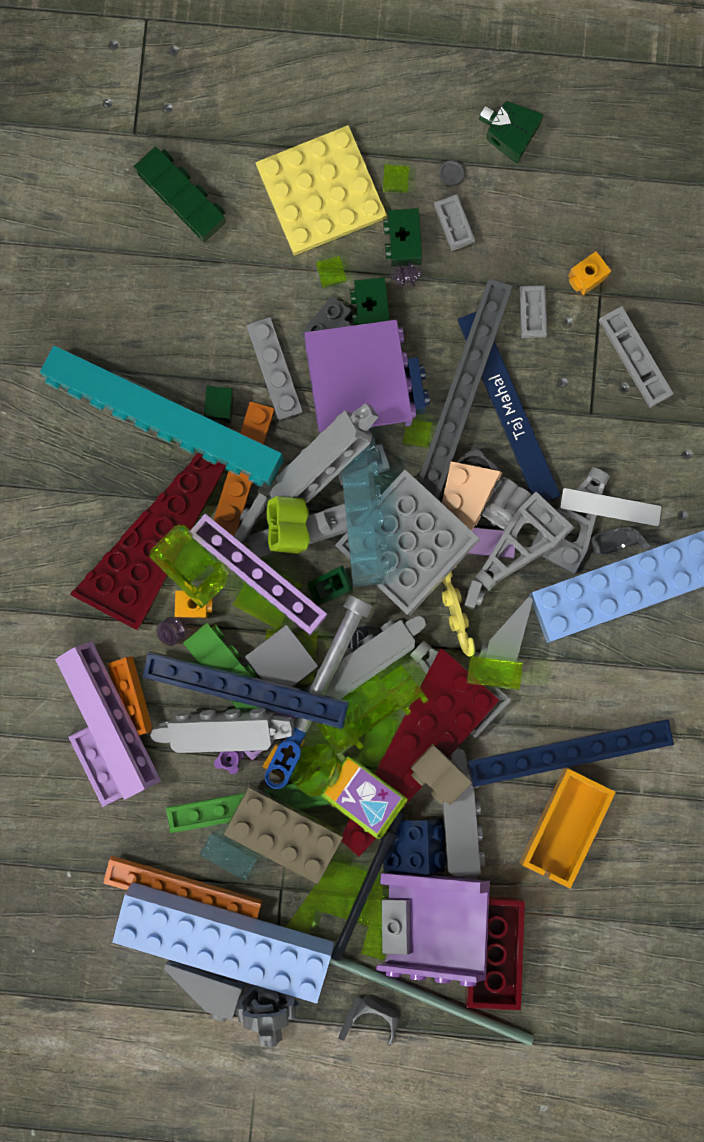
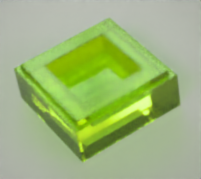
M384 164L382 192L408 193L409 166Z
M340 256L316 262L322 288L346 282Z
M412 419L411 425L405 426L402 445L427 449L432 422Z

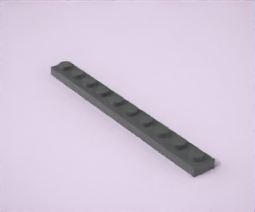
M488 278L418 482L438 500L513 289L511 285Z

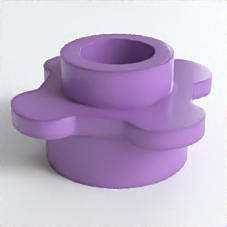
M243 751L220 752L218 758L214 761V765L217 769L223 768L228 770L230 774H235L239 770L238 764L243 759L244 753ZM227 757H231L230 762L227 761Z

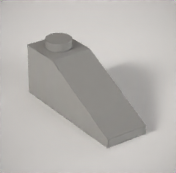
M526 598L489 639L487 646H481L478 660L482 661L481 667L510 675L514 673L533 598Z
M170 960L166 963L164 970L206 1012L211 1013V1018L221 1022H226V1019L232 1020L237 1000L243 988L242 984Z

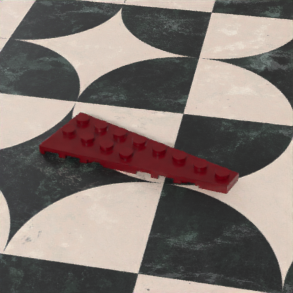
M198 452L186 468L174 478V481L165 491L161 492L155 502L121 536V539L102 557V560L94 569L89 571L84 580L72 590L70 595L139 631L188 540V533L196 525L224 473L226 465L217 462L216 465L204 460L202 458L203 454Z
M441 648L374 774L408 799L405 803L406 805L422 788V785L411 775L414 772L411 769V765L432 744L449 757L499 702V699ZM350 819L342 833L343 838L341 841L360 857L376 838L369 832H365L361 826Z

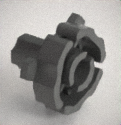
M255 985L248 988L246 993L237 1000L236 1013L238 1021L244 1023L245 1029L258 1033L259 1044L271 1048L277 1046L282 1041L281 1028L289 1025L288 1019L296 1017L295 1014L300 1009V1004L294 996L270 989L266 991L265 988Z

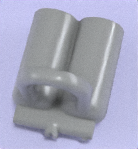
M503 477L504 483L486 502L485 511L482 516L491 521V525H497L505 531L517 510L532 494L518 487L510 479Z

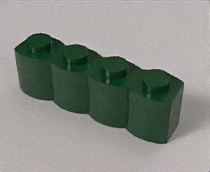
M155 146L133 166L136 174L205 243L226 223L223 216L226 214L217 202L212 204L206 198L208 194L199 184L195 186L189 181L191 176L183 167L178 169L172 164L174 159L165 149L160 151Z

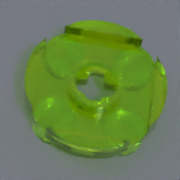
M325 744L304 747L291 775V782L308 796H320L324 793L322 790L327 786L332 788L340 777L342 762L338 758L339 754ZM320 766V770L315 772L316 768Z

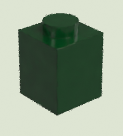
M206 386L204 417L225 426V423H231L234 400L233 389Z

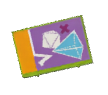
M350 757L346 758L322 793V797L331 803L332 807H336L376 839L383 837L408 800L373 772Z

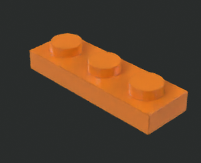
M133 656L108 663L112 682L138 735L152 732L153 728Z

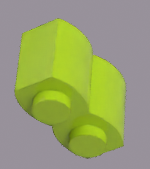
M275 496L268 501L267 520L269 524L268 544L270 551L298 554L307 549L310 543V534L306 526L309 511L304 499Z

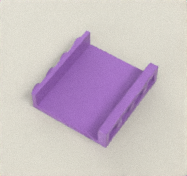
M397 320L305 332L304 340L319 434L345 410L353 413L365 403L372 405L378 414L377 420L371 427L405 422V426L411 425L412 418L416 417L414 402L409 401L408 393L412 392L410 377L405 376L404 368L408 367L406 352L401 351L400 343H404L402 327L398 328Z
M381 873V884L389 885L388 899L410 900L411 954H386L385 963L378 964L376 970L385 971L386 976L401 977L402 974H409L410 979L426 980V977H434L437 983H451V980H458L462 986H476L477 982L485 980L490 881L421 874Z

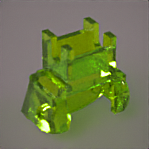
M177 525L151 549L149 556L202 609L225 586L228 579V571L221 562H215L192 539L193 533L186 526ZM210 564L215 571L196 588L191 582Z

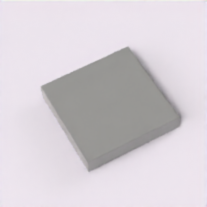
M287 625L245 656L261 679L293 687L318 668V665Z

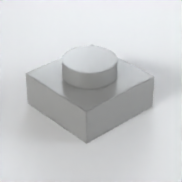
M474 580L471 581L463 607L473 610L476 604L481 605L485 593L484 590H481L482 583Z

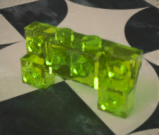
M400 665L381 680L377 675L373 676L342 699L349 701L344 728L341 729L322 723L318 724L317 727L343 763L347 760L343 752L356 744L359 750L364 747L358 739L360 736L400 707L408 715L411 713L407 707L419 697L423 703L427 702L428 699L413 678Z

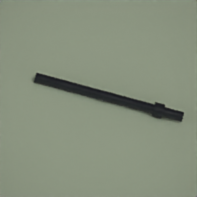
M400 812L383 837L380 838V845L331 954V958L336 961L341 960L391 845H394L398 837L396 832L404 816Z

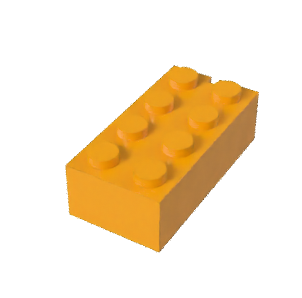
M563 768L519 863L543 876L545 874L549 879L571 889L616 792L568 768Z

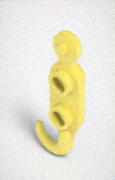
M451 571L442 580L445 586V591L442 592V600L444 605L448 606L450 610L449 624L451 630L458 633V640L464 654L472 657L475 654V644L473 638H469L465 631V628L469 627L467 615L462 613L459 603L462 602L460 591L452 586L451 577L453 575Z

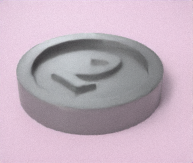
M450 160L441 165L439 178L443 184L456 186L463 180L464 168L459 162Z

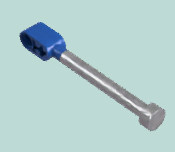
M351 595L348 596L343 606L348 610L313 681L310 692L325 695L361 617H368L373 607L372 605ZM296 717L293 723L294 734L279 744L265 773V781L271 788L280 789L287 784L300 757V745L312 721ZM289 745L294 747L293 752L296 753L295 756L290 755L286 762L287 765H291L290 768L280 763L285 754L282 748H288ZM273 769H281L285 774V779L281 782H274L270 777V772Z

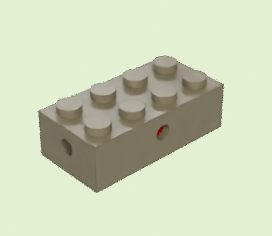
M249 783L224 831L225 836L316 884L319 883L343 838L342 831Z

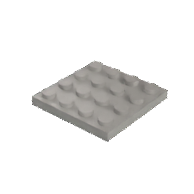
M404 470L353 525L354 530L347 532L335 546L410 616L481 539L410 473Z

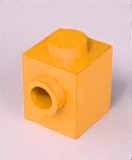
M595 251L571 269L568 275L570 278L569 283L575 291H580L584 296L606 280L611 270L597 251Z
M175 591L176 618L208 619V613H213V597H209L207 591Z

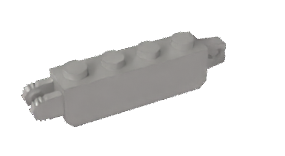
M365 403L353 413L345 410L338 415L335 421L322 431L307 448L303 449L300 455L276 477L278 483L272 488V491L270 490L268 499L282 496L301 498L305 500V503H308L371 443L372 434L369 428L378 418L374 407Z
M417 616L404 624L401 620L395 623L392 619L380 627L383 632L375 637L371 633L359 641L361 647L355 651H352L351 648L347 649L325 695L338 699L342 698L381 670L412 651L415 646L413 637L425 628V619ZM312 684L306 689V691L310 690Z
M255 708L248 712H241L240 709H230L221 713H216L215 710H205L195 714H191L190 711H180L171 720L159 722L157 727L151 730L150 736L155 742L170 743L171 749L176 753L267 750L275 739L291 737L294 734L292 718L276 716L275 711H266L265 708Z
M456 748L450 755V760L470 778L465 752L462 749ZM472 784L451 805L444 802L442 808L447 870L456 878L477 880L478 875H481L480 868H485L484 852H479L478 845L479 841H483L482 826H477L476 815H481L480 800L475 799L474 789L479 788V786L472 787Z

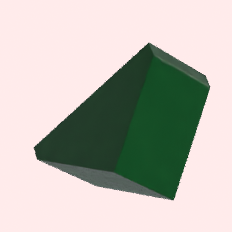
M344 565L307 583L313 601L317 606L353 593V588Z

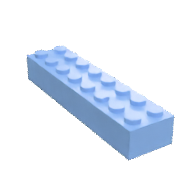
M704 531L529 594V597L533 598L532 605L546 642L549 643L704 587Z
M133 882L125 893L112 942L314 1003L318 1002L334 942Z

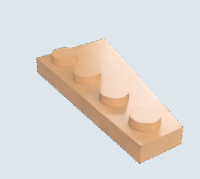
M451 462L442 504L473 531L481 518L480 515L486 502L489 501L493 493L492 490L497 480L499 481L503 472Z

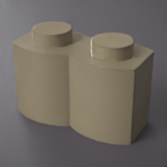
M434 744L411 765V769L414 771L411 774L412 777L422 786L427 783L433 789L430 794L440 804L446 802L451 805L472 783L471 779Z

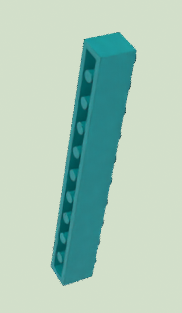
M56 346L52 347L39 372L46 379L45 383L55 389H59L61 386L68 390L67 394L78 400L84 397L90 400L89 404L101 411L105 407L113 411L112 415L122 421H126L128 418L135 422L134 426L145 432L151 429L158 433L157 437L168 443L174 440L180 443L179 447L191 454L197 451L203 454L202 458L212 464L216 465L217 462L226 465L225 469L235 475L239 476L240 473L249 476L248 480L258 486L262 487L263 484L271 486L284 461L282 453Z

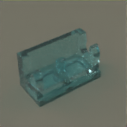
M214 832L210 834L200 852V856L244 881L258 859L255 855Z

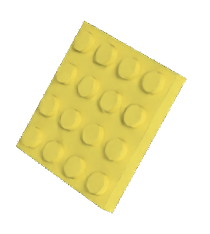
M349 125L255 162L294 256L387 219L386 212Z

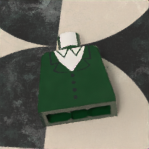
M505 101L499 112L485 106L479 120L490 126L487 131V141L514 163L518 164L541 125L543 114Z

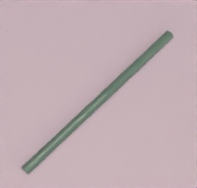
M344 957L340 961L330 958V964L529 1046L533 1043L534 1036L393 977L386 976Z

